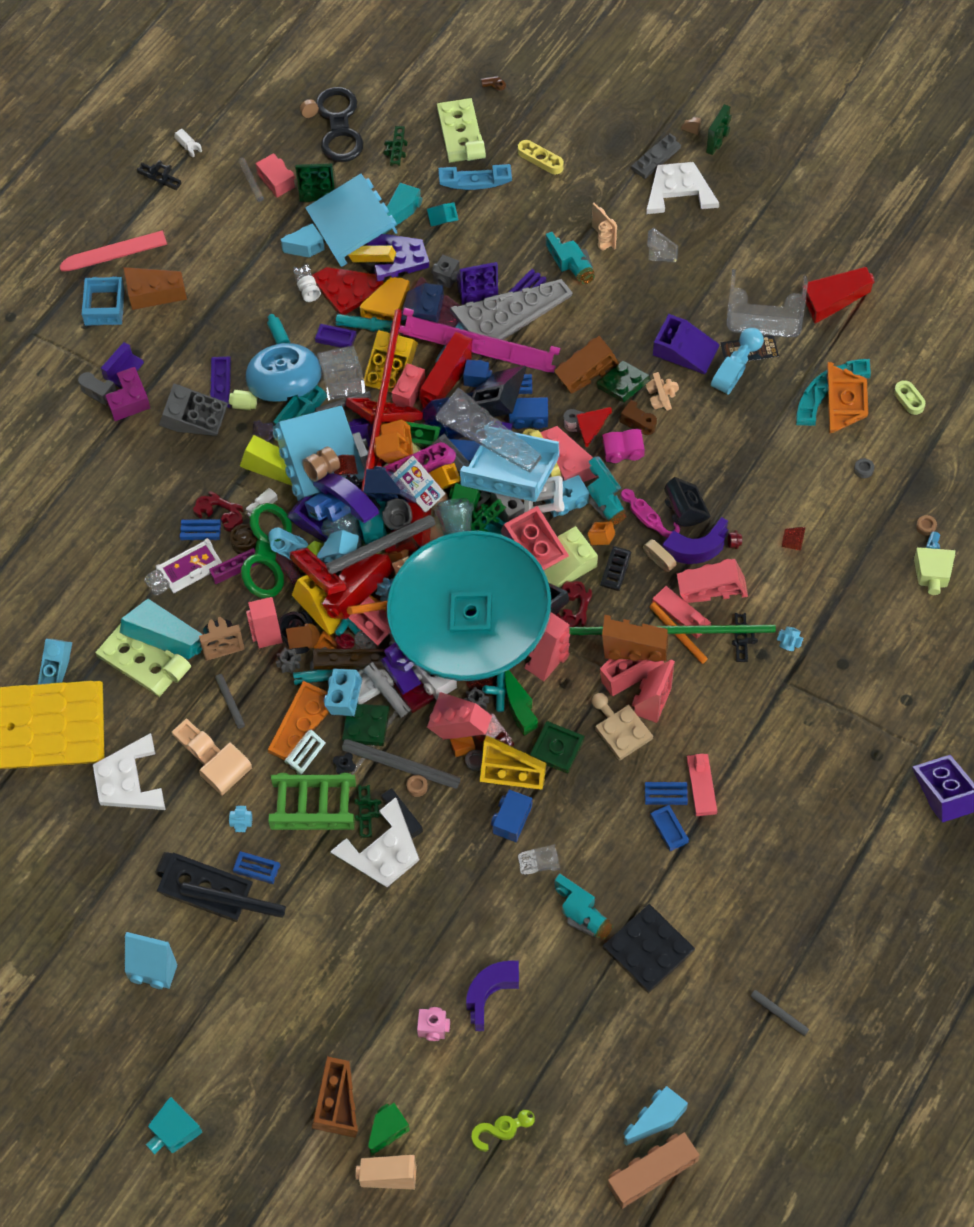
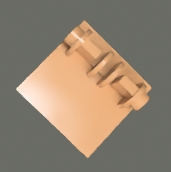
M593 203L592 227L598 232V248L606 250L611 246L615 250L617 224L606 215L601 207L599 208Z

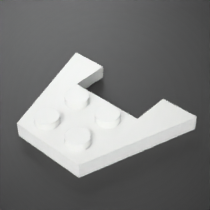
M694 162L658 165L647 207V214L664 213L665 205L663 198L698 195L701 209L719 208V202Z
M151 733L93 764L100 805L166 810L161 788L141 792L135 759L155 754Z
M396 797L380 810L392 827L359 854L347 838L330 851L385 887L392 884L420 860Z

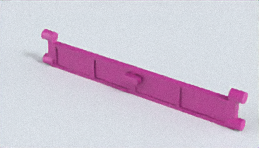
M404 308L403 315L407 316L405 326H400L399 333L447 346L454 333L458 332L472 339L473 353L554 373L556 366L551 364L554 354L559 355L560 348L551 346L550 352L416 318L413 317L414 310Z

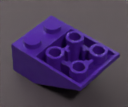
M497 262L459 270L457 288L462 305L469 302L483 301L485 298L498 295Z
M668 314L654 341L653 355L706 374L720 344L687 320Z

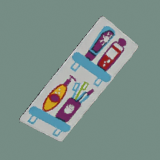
M414 456L410 457L394 473L414 495L416 502L424 512H427L445 495V492Z

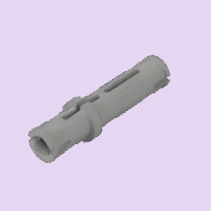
M373 662L362 670L374 683L373 687L375 689L378 688L399 714L400 718L411 710L389 684L386 675L383 676Z

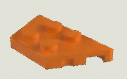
M828 362L829 433H834L868 416L867 378L855 375L847 369L842 370L834 366V363Z

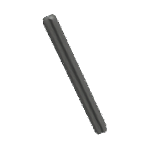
M431 515L424 517L327 563L326 568L330 574H334L435 526V520Z
M345 739L342 745L343 751L414 775H421L428 780L455 789L460 784V777L349 739Z

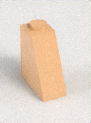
M415 1155L361 1158V1165L356 1166V1180H359L361 1187L415 1190L417 1169Z

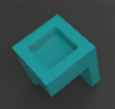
M455 202L427 209L431 226L459 220Z

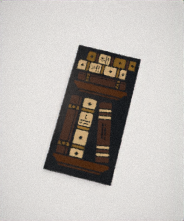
M774 335L763 336V345L759 350L749 353L747 356L748 361L779 357ZM739 340L720 342L724 360L728 356L730 357L734 351H738L741 346Z

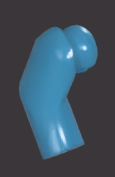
M931 532L926 548H941L938 543L940 538L938 532Z

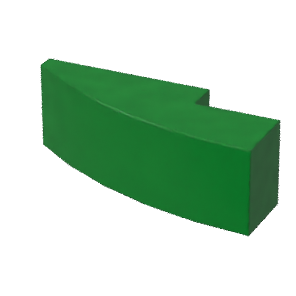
M510 670L505 671V684L508 705L516 725L525 736L538 728V719L530 710L532 709V698Z

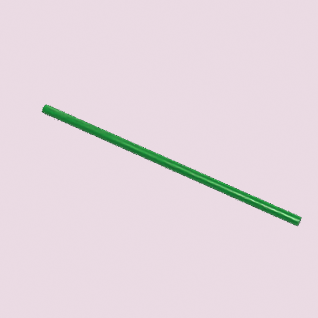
M776 625L656 626L668 629V634L776 633ZM569 627L570 635H602L603 627Z

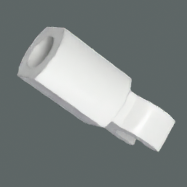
M183 129L175 132L174 138L188 150L191 157H195L193 150L202 152L201 145L195 142Z
M268 488L255 499V503L250 504L246 508L248 511L247 516L250 517L252 510L259 504H273L278 500L277 494Z

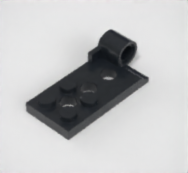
M164 852L155 871V874L162 878L157 892L234 922H238L243 909L181 895L180 889L182 884L179 882V878L187 875L191 878L189 884L199 886L202 883H208L211 889L228 890L230 893L248 897L253 885V881L174 852Z

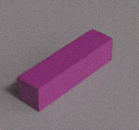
M254 548L210 568L209 572L214 583L218 584L241 573L244 561L251 555H255ZM254 563V564H252L251 568L254 567V566H256V565H258V564H260V563Z

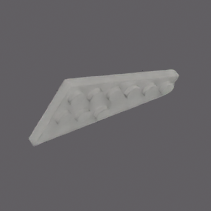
M559 279L540 284L538 287L530 289L528 287L522 289V291L488 297L483 301L469 302L459 307L453 306L450 307L449 311L464 330L504 340L570 298L573 293L563 280Z

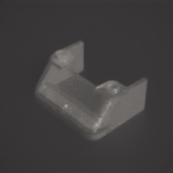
M732 269L727 312V327L730 331L742 333L747 328H756L763 335L792 338L797 337L801 333L808 285L807 276H803L801 294L794 293L787 296L784 307L747 304L748 296L745 290L734 288L736 269Z

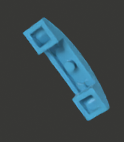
M510 164L492 165V170L457 172L456 167L438 168L440 185L455 189H486L512 181Z

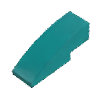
M316 385L303 396H293L273 421L274 424L314 413L315 408L320 407L328 397L325 390Z

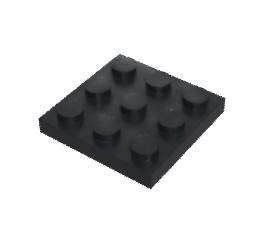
M650 904L603 945V949L648 994L695 952V948Z

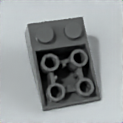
M173 384L159 426L176 432L217 436L228 403Z

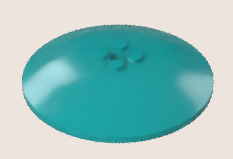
M485 531L451 533L422 546L399 569L391 585L387 602L389 627L402 653L425 672L456 681L489 678L501 674L520 663L534 650L541 640L551 613L549 583L537 559L516 541L503 535ZM469 609L477 611L473 616H467L466 612Z

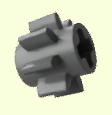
M284 648L281 654L277 653L279 660L276 661V665L281 667L282 673L290 672L293 674L296 668L300 669L299 661H301V656L299 654L296 655L295 649L287 650Z
M476 687L471 692L466 691L467 698L464 700L476 703L482 709L487 710L486 703H489V697L485 696L483 691Z

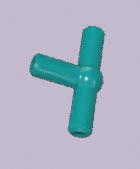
M349 618L342 619L335 631L336 635L341 636L346 628L349 627L356 636L362 633V630Z
M505 672L497 675V687L484 685L482 688L483 693L497 695V712L504 711L506 694Z

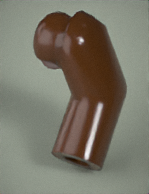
M498 76L481 79L482 87L491 86L498 91L506 88L505 81Z

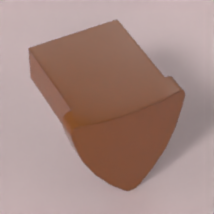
M308 623L305 626L286 629L289 649L300 647L313 648L319 640L320 632L313 624Z

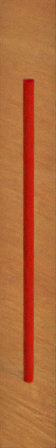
M396 309L394 312L361 489L363 493L366 469L374 468L376 457L374 445H376L375 437L380 435L402 316L400 309Z

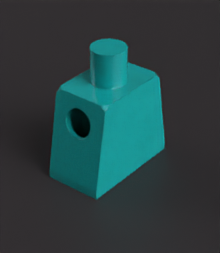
M170 1097L148 1126L154 1137L146 1144V1147L154 1155L163 1146L171 1153H174L199 1136L202 1130L181 1106Z

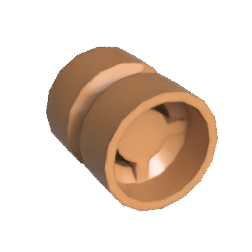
M328 446L302 461L307 476L314 482L324 478L327 472L331 474L340 468L337 454Z

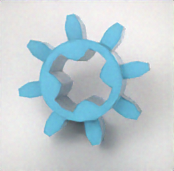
M383 578L382 584L377 583L376 594L381 596L380 601H388V595L394 579Z
M788 626L785 630L781 629L777 640L781 641L779 646L789 651H794L795 647L799 648L803 641V637H800L801 631Z
M236 806L235 811H230V827H234L235 832H246L247 827H252V811H247L246 806Z

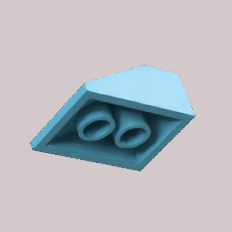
M126 932L125 973L128 979L136 984L148 983L156 989H163V987L170 989L178 964L169 942Z

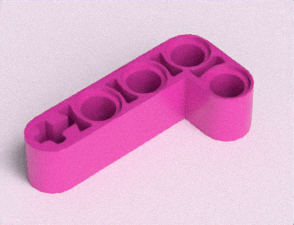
M440 442L389 464L384 468H386V471L395 473L410 457L414 456L429 473L441 466L453 463L456 453L447 444ZM429 458L428 463L424 465L425 460Z

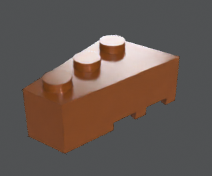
M123 267L132 310L187 300L181 271Z
M604 615L602 637L605 659L667 661L668 629L643 623L641 626L629 624L630 620L623 619V622L611 620L609 615Z
M327 1056L311 1129L356 1138L358 1127L356 1124L349 1061Z

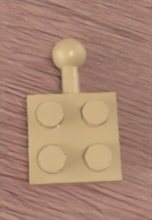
M597 693L593 696L592 705L596 709H601L607 717L606 720L595 726V730L619 761L653 739L651 732L630 705L614 713L608 706V698L605 694Z

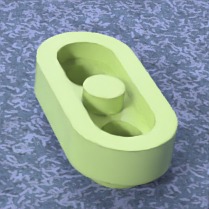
M898 382L894 390L896 398L910 414L917 415L922 413L926 404L922 395L911 382Z

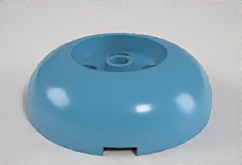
M281 343L261 350L251 359L246 369V383L249 391L260 399L287 401V397L295 395L300 397L311 391L320 381L322 371L318 358L311 350L298 344Z

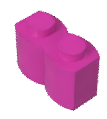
M640 429L603 434L606 462L619 463L624 459L636 461L644 457L645 449Z

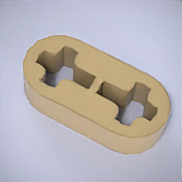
M651 539L643 546L645 553L664 571L669 572L676 567L675 559L655 540Z

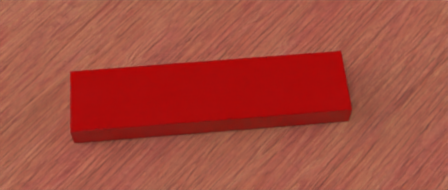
M308 548L290 552V559L328 595L346 590V583L335 573L330 574L326 565Z

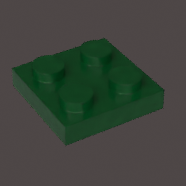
M723 105L708 129L706 149L708 154L713 155L716 149L719 150L723 138L727 137L730 132L729 123L732 115H730L731 107L728 105Z
M622 361L596 384L598 389L625 403L651 380L647 373Z
M357 704L355 715L346 716L342 738L343 743L345 739H349L364 745L384 746L390 712L389 706Z
M546 721L530 756L545 762L547 766L568 774L585 740V736Z

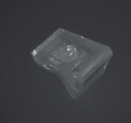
M655 228L649 230L647 241L649 260L677 261L678 245Z

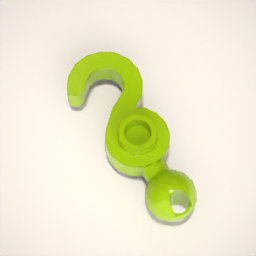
M522 1110L515 1119L510 1116L499 1117L494 1126L490 1123L478 1124L472 1131V1143L479 1151L487 1152L489 1149L488 1144L479 1140V1135L482 1132H488L501 1140H509L515 1136L517 1127L522 1126L526 1128L533 1125L535 1116L530 1110Z

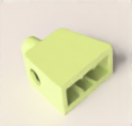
M917 547L914 562L918 584L928 586L929 594L938 595L940 594V587L948 586L955 550Z

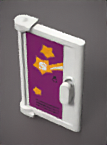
M207 538L200 544L170 560L156 565V570L163 576L174 594L209 575V569L222 562L214 551L211 541Z

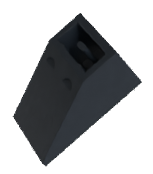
M520 366L494 372L474 390L469 407L481 419L512 414L527 367Z

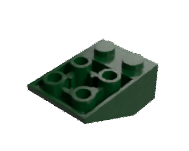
M332 163L295 165L300 202L317 201L336 189V177Z

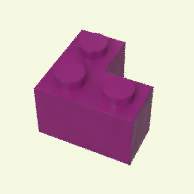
M132 367L118 372L117 375L122 389L105 395L114 421L151 409L136 368Z

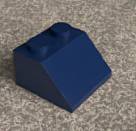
M424 283L408 291L403 311L404 308L414 310L413 317L438 323L444 301L443 285ZM402 311L400 324L405 325L407 316L403 315Z
M375 466L374 469H366L365 494L379 502H388L398 498L405 500L407 503H416L414 495L393 472L386 471V468Z

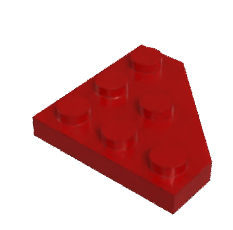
M326 267L311 275L314 277L316 286L319 287L321 293L336 312L342 315H346L360 307L369 296L384 284L383 281H377L375 274Z
M346 398V406L352 409V412L359 414L361 418L368 420L370 424H374L378 402L371 401L369 398ZM386 402L382 422L391 423L403 420L414 423L416 420H422L423 412L415 407L406 406L405 409L404 407L396 406L395 403Z

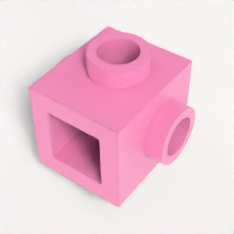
M431 1007L429 1010L419 1009L418 1037L426 1038L429 1041L445 1039V1032L450 1030V1019L446 1017V1011H442L438 1007Z

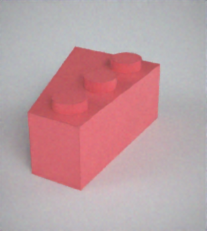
M558 426L540 432L544 439L559 442L560 457L557 460V464L563 481L577 475L581 477L583 482L598 477L590 470L591 465L588 461L593 457Z
M725 559L720 563L706 564L701 568L687 569L677 574L680 595L687 603L711 601L710 597L717 596L729 599V595L741 594L742 597H748L744 574L735 559Z

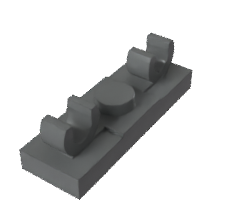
M669 133V135L664 137L632 165L631 170L646 179L657 169L658 165H662L681 149V144L676 141L675 136Z

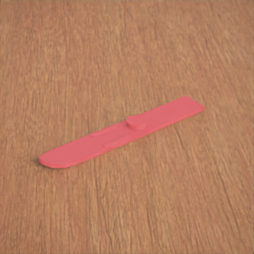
M163 230L72 255L61 263L60 270L72 271L167 245Z

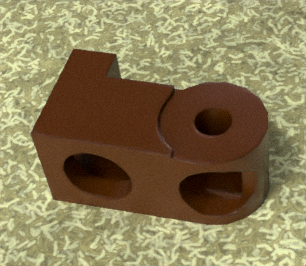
M630 400L621 413L620 423L632 429H640L644 435L653 434L656 430V416L638 409V403Z

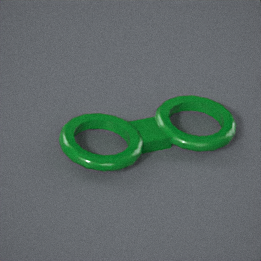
M271 503L259 504L252 510L250 527L258 540L255 555L248 557L241 568V578L245 587L250 593L259 598L277 596L282 591L284 585V574L280 565L275 561L277 552L271 549L269 536L259 526L260 513L267 511L277 515L283 524V530L292 534V523L287 517L288 514L276 504ZM263 563L273 571L275 585L272 589L265 590L255 585L250 576L252 564Z

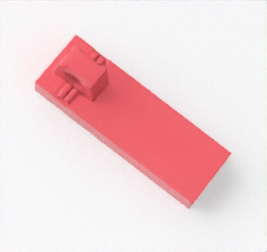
M667 586L652 598V603L655 602L681 626L711 625L708 619L703 617ZM692 634V635H693L696 639H698L702 634Z
M708 754L687 756L696 816L717 814V806Z

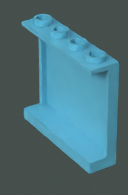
M359 174L305 207L341 267L347 264L345 256L392 228L395 234L398 233L395 225H397L392 215H387L389 210L385 203L380 204L381 197L376 190L372 191L374 186L369 178L365 179L362 174Z
M342 405L281 421L273 426V436L278 441L279 453L285 461L286 474L291 479L292 491L298 501L321 493L319 489L313 486L314 481L307 476L302 461L306 457L316 454L317 451L324 447L332 448L339 458L340 468L332 473L346 478L347 474L351 477L356 475L359 480L364 478L365 471Z
M485 426V438L468 467L462 466L460 470L461 486L536 502L560 457L559 442Z

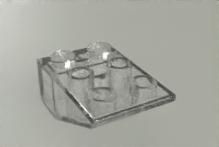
M354 346L317 353L328 400L365 392L361 365Z

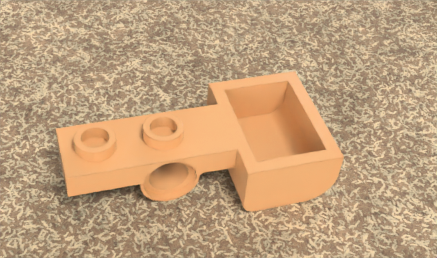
M187 718L172 731V735L204 765L199 770L200 776L221 796L252 769L250 761L232 743L229 742L220 750L205 732L196 728Z

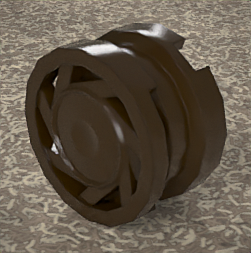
M249 524L238 525L230 533L232 548L237 554H242L252 548L256 549L258 539L253 534Z

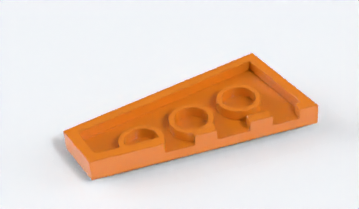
M305 681L302 682L268 748V753L285 760L305 733L310 729L313 731L329 714L324 705L325 695L328 694L327 691Z

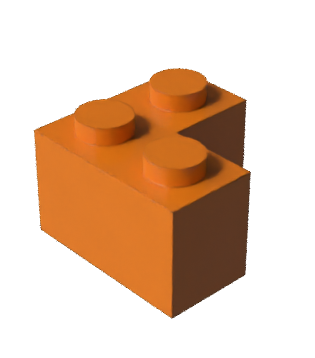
M398 420L381 425L380 436L375 437L376 445H374L375 454L388 464H392L414 454L409 424L403 420Z

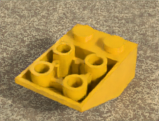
M377 331L362 385L380 390L391 333ZM398 335L388 392L392 393L407 363L412 364L418 345V342L413 339Z
M308 575L297 579L292 596L329 636L334 634L342 619H334L328 616L322 605L328 594Z

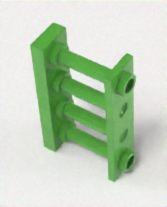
M278 773L277 775H271L273 787H278L277 812L269 814L271 830H355L354 814L348 812L349 787H356L355 775L349 773H341L339 775H289L287 773ZM287 787H299L298 812L296 814H287L285 812ZM307 787H320L319 812L317 814H308L306 812ZM328 787H341L340 812L338 814H329L327 812Z

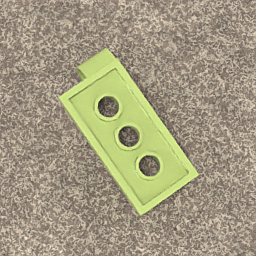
M472 98L437 103L449 163L486 158L485 146L479 132ZM461 115L462 117L454 118L453 116ZM459 128L464 129L463 132H458L456 130ZM466 142L465 146L460 145V143Z
M121 624L95 652L97 657L158 697L163 694L173 681L178 683L191 668L190 663L179 654L174 655L168 650L164 651L121 634ZM124 646L130 648L126 653L119 652L120 648ZM140 656L145 657V661H144V662H142V663H136V662H135V659H136L137 657H140ZM153 667L161 668L159 673L153 674L150 672Z

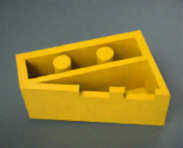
M486 735L480 782L543 789L546 771L545 762Z

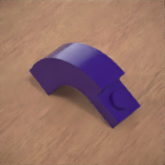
M721 517L711 532L699 539L687 538L673 530L664 542L663 548L679 563L698 564L708 561L717 556L723 549L724 539L729 531L727 529L728 520Z
M502 961L492 964L483 969L472 981L467 993L466 1008L467 1010H475L471 1011V1024H475V1031H484V1007L492 993L501 989H519V961Z

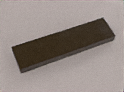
M313 649V670H363L372 662L378 670H387L381 661L386 657L384 652L386 649Z

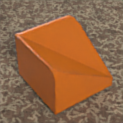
M594 522L588 532L591 545L610 544L615 536L612 522Z
M472 736L450 739L455 757L466 755L469 751L475 750Z

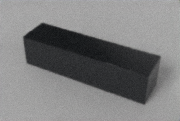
M391 788L381 795L382 801L387 805L395 797L397 798L413 839L423 832V828Z

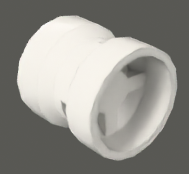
M304 276L297 282V286L306 302H312L320 297L321 292L319 287L316 286L313 276Z

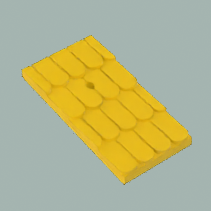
M82 681L0 687V769L97 763L104 759L103 682Z

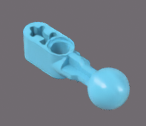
M747 328L741 333L739 338L740 348L724 360L713 377L712 387L730 394L744 372L749 353L759 350L763 345L764 338L760 330Z

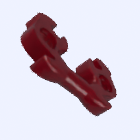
M209 491V496L199 497L195 507H193L194 514L198 518H202L201 513H207L208 517L211 516L213 513L212 505H219L229 510L230 513H224L221 517L224 530L231 532L233 528L243 523L240 513L243 512V507L240 504L222 499L212 491Z
M566 581L562 589L567 592L569 591V601H575L576 598H580L579 612L573 615L572 610L563 609L564 616L561 617L559 613L556 616L568 623L569 627H577L580 622L581 627H584L587 622L588 604L592 599V590L589 589L588 593H586L582 582Z

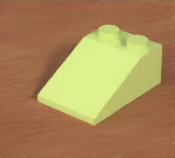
M576 526L558 536L569 557L544 570L548 582L559 588L563 587L566 581L572 582L597 567L598 555Z

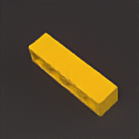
M361 246L348 254L352 262H393L396 251L393 246Z

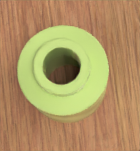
M234 390V393H230L229 404L232 405L233 409L251 411V409H256L257 397L250 391Z

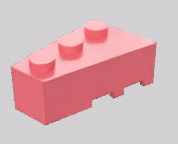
M273 598L248 602L250 610L246 611L253 642L257 641L259 648L283 643Z
M552 612L550 613L545 633L534 648V651L528 655L531 657V660L525 665L526 670L542 681L548 678L560 662L564 663L570 654L569 624Z
M609 659L600 668L601 682L609 693L614 696L641 681L643 677L646 678L649 671L664 664V661Z
M440 692L434 710L430 715L427 728L443 740L483 735L487 732L492 715L476 703Z

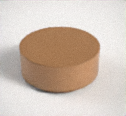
M306 100L300 106V112L306 118L315 116L319 109L314 100Z
M929 515L921 516L916 524L917 531L924 536H929L931 532H935L937 527L936 520Z
M413 775L408 779L407 791L410 795L420 797L427 792L428 784L423 776Z

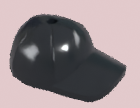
M296 611L284 614L278 623L281 636L288 648L286 629L298 627V624L300 626L308 624L306 618ZM300 647L292 649H295L296 654H303L311 648Z

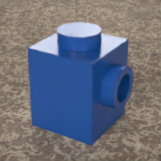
M467 359L463 375L464 386L479 387L492 375V370H489V362Z

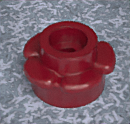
M737 530L729 532L727 538L728 547L738 549L739 546H742V535L738 534Z
M343 633L335 639L337 649H352L355 645L354 638L347 633Z

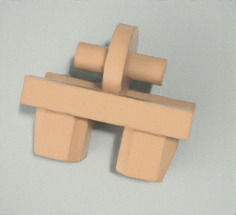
M659 372L654 373V379L649 381L646 387L649 394L655 392L659 394L650 398L651 404L654 409L665 407L666 410H670L672 407L668 395L671 398L676 396L675 392L679 390L678 383L667 379L665 384L664 380L660 378Z

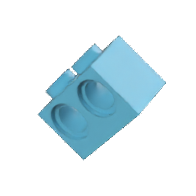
M333 669L332 676L329 677L328 694L324 698V705L331 715H355L363 680L357 670Z

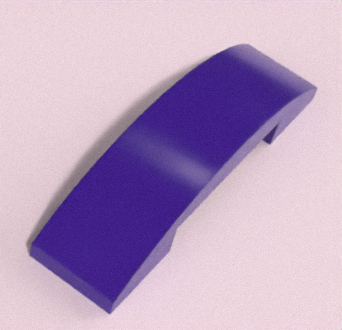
M327 473L324 478L313 482V486L325 495L330 492L350 507L351 514L363 523L379 514L377 507L356 485L338 474Z

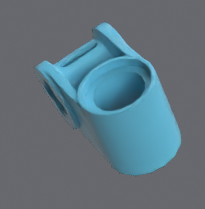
M274 528L269 532L271 549L290 559V552L307 548L308 543L303 538L293 535L282 528Z

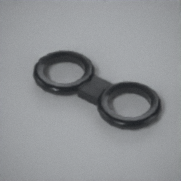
M343 87L328 88L320 93L316 99V104L319 108L318 113L323 118L330 120L331 131L322 139L321 148L326 157L336 162H348L355 159L362 152L364 144L361 135L355 130L350 129L348 124V118L357 109L358 101L355 94ZM341 95L350 101V105L343 112L332 113L323 107L324 101L330 96ZM348 136L355 140L356 146L349 153L337 154L329 148V143L335 137Z

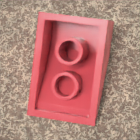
M538 506L505 523L500 531L503 536L525 547L537 559L543 570L569 557Z
M669 660L649 671L647 678L643 677L639 687L641 689L640 695H635L632 703L637 716L655 723L658 722L672 689L675 661Z

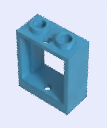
M122 277L85 278L82 317L85 325L122 324L125 291ZM117 292L116 308H91L92 293Z

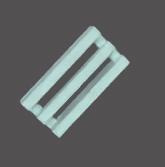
M310 729L284 762L289 764L292 769H295L297 774L301 775L326 742ZM312 736V739L309 741V743L306 745V747L302 750V752L299 754V756L296 758V760L293 761V759L296 757V755L299 753V751L302 749V747L306 744V742H307V741L309 740V738ZM317 741L318 744L316 745V747L309 754V756L306 758L303 764L299 767L298 764L300 763V761L304 758V756L307 754V752L310 750L313 744Z

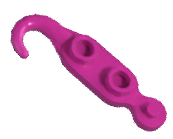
M622 490L620 495L622 500L630 503L631 511L644 525L656 530L663 537L668 538L672 531H668L663 527L659 515L643 499L635 498L632 490ZM674 523V527H675V530H674V531H676L677 533H679V532H680V527H679V525H677L676 523Z

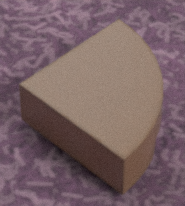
M693 117L690 120H686L681 129L698 135L701 118Z

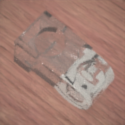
M555 844L525 851L518 855L522 874H532L537 871L550 869L552 871L561 870Z

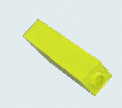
M253 435L245 449L240 467L292 486L291 479L286 474V464L280 456L279 447Z

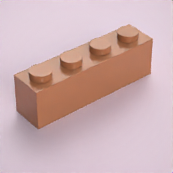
M685 1132L681 1135H678V1133L672 1135L666 1140L667 1143L661 1147L657 1145L647 1152L648 1155L644 1158L637 1157L628 1164V1168L623 1171L618 1169L609 1175L610 1179H608L607 1186L622 1209L698 1162L700 1155Z

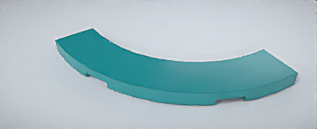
M870 359L847 361L845 364L837 366L842 370L847 369L853 374L865 378H870L871 376ZM827 370L817 376L804 391L798 405L796 425L815 426L818 408L823 399L828 395Z

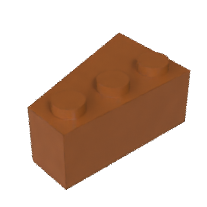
M598 336L590 340L584 348L576 351L566 362L559 364L554 372L572 394L590 384V379L598 375L601 377L605 376V371L616 367L619 362L612 350Z

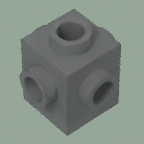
M442 255L438 263L433 265L431 271L433 282L451 288L452 284L457 282V275L460 270L459 260Z

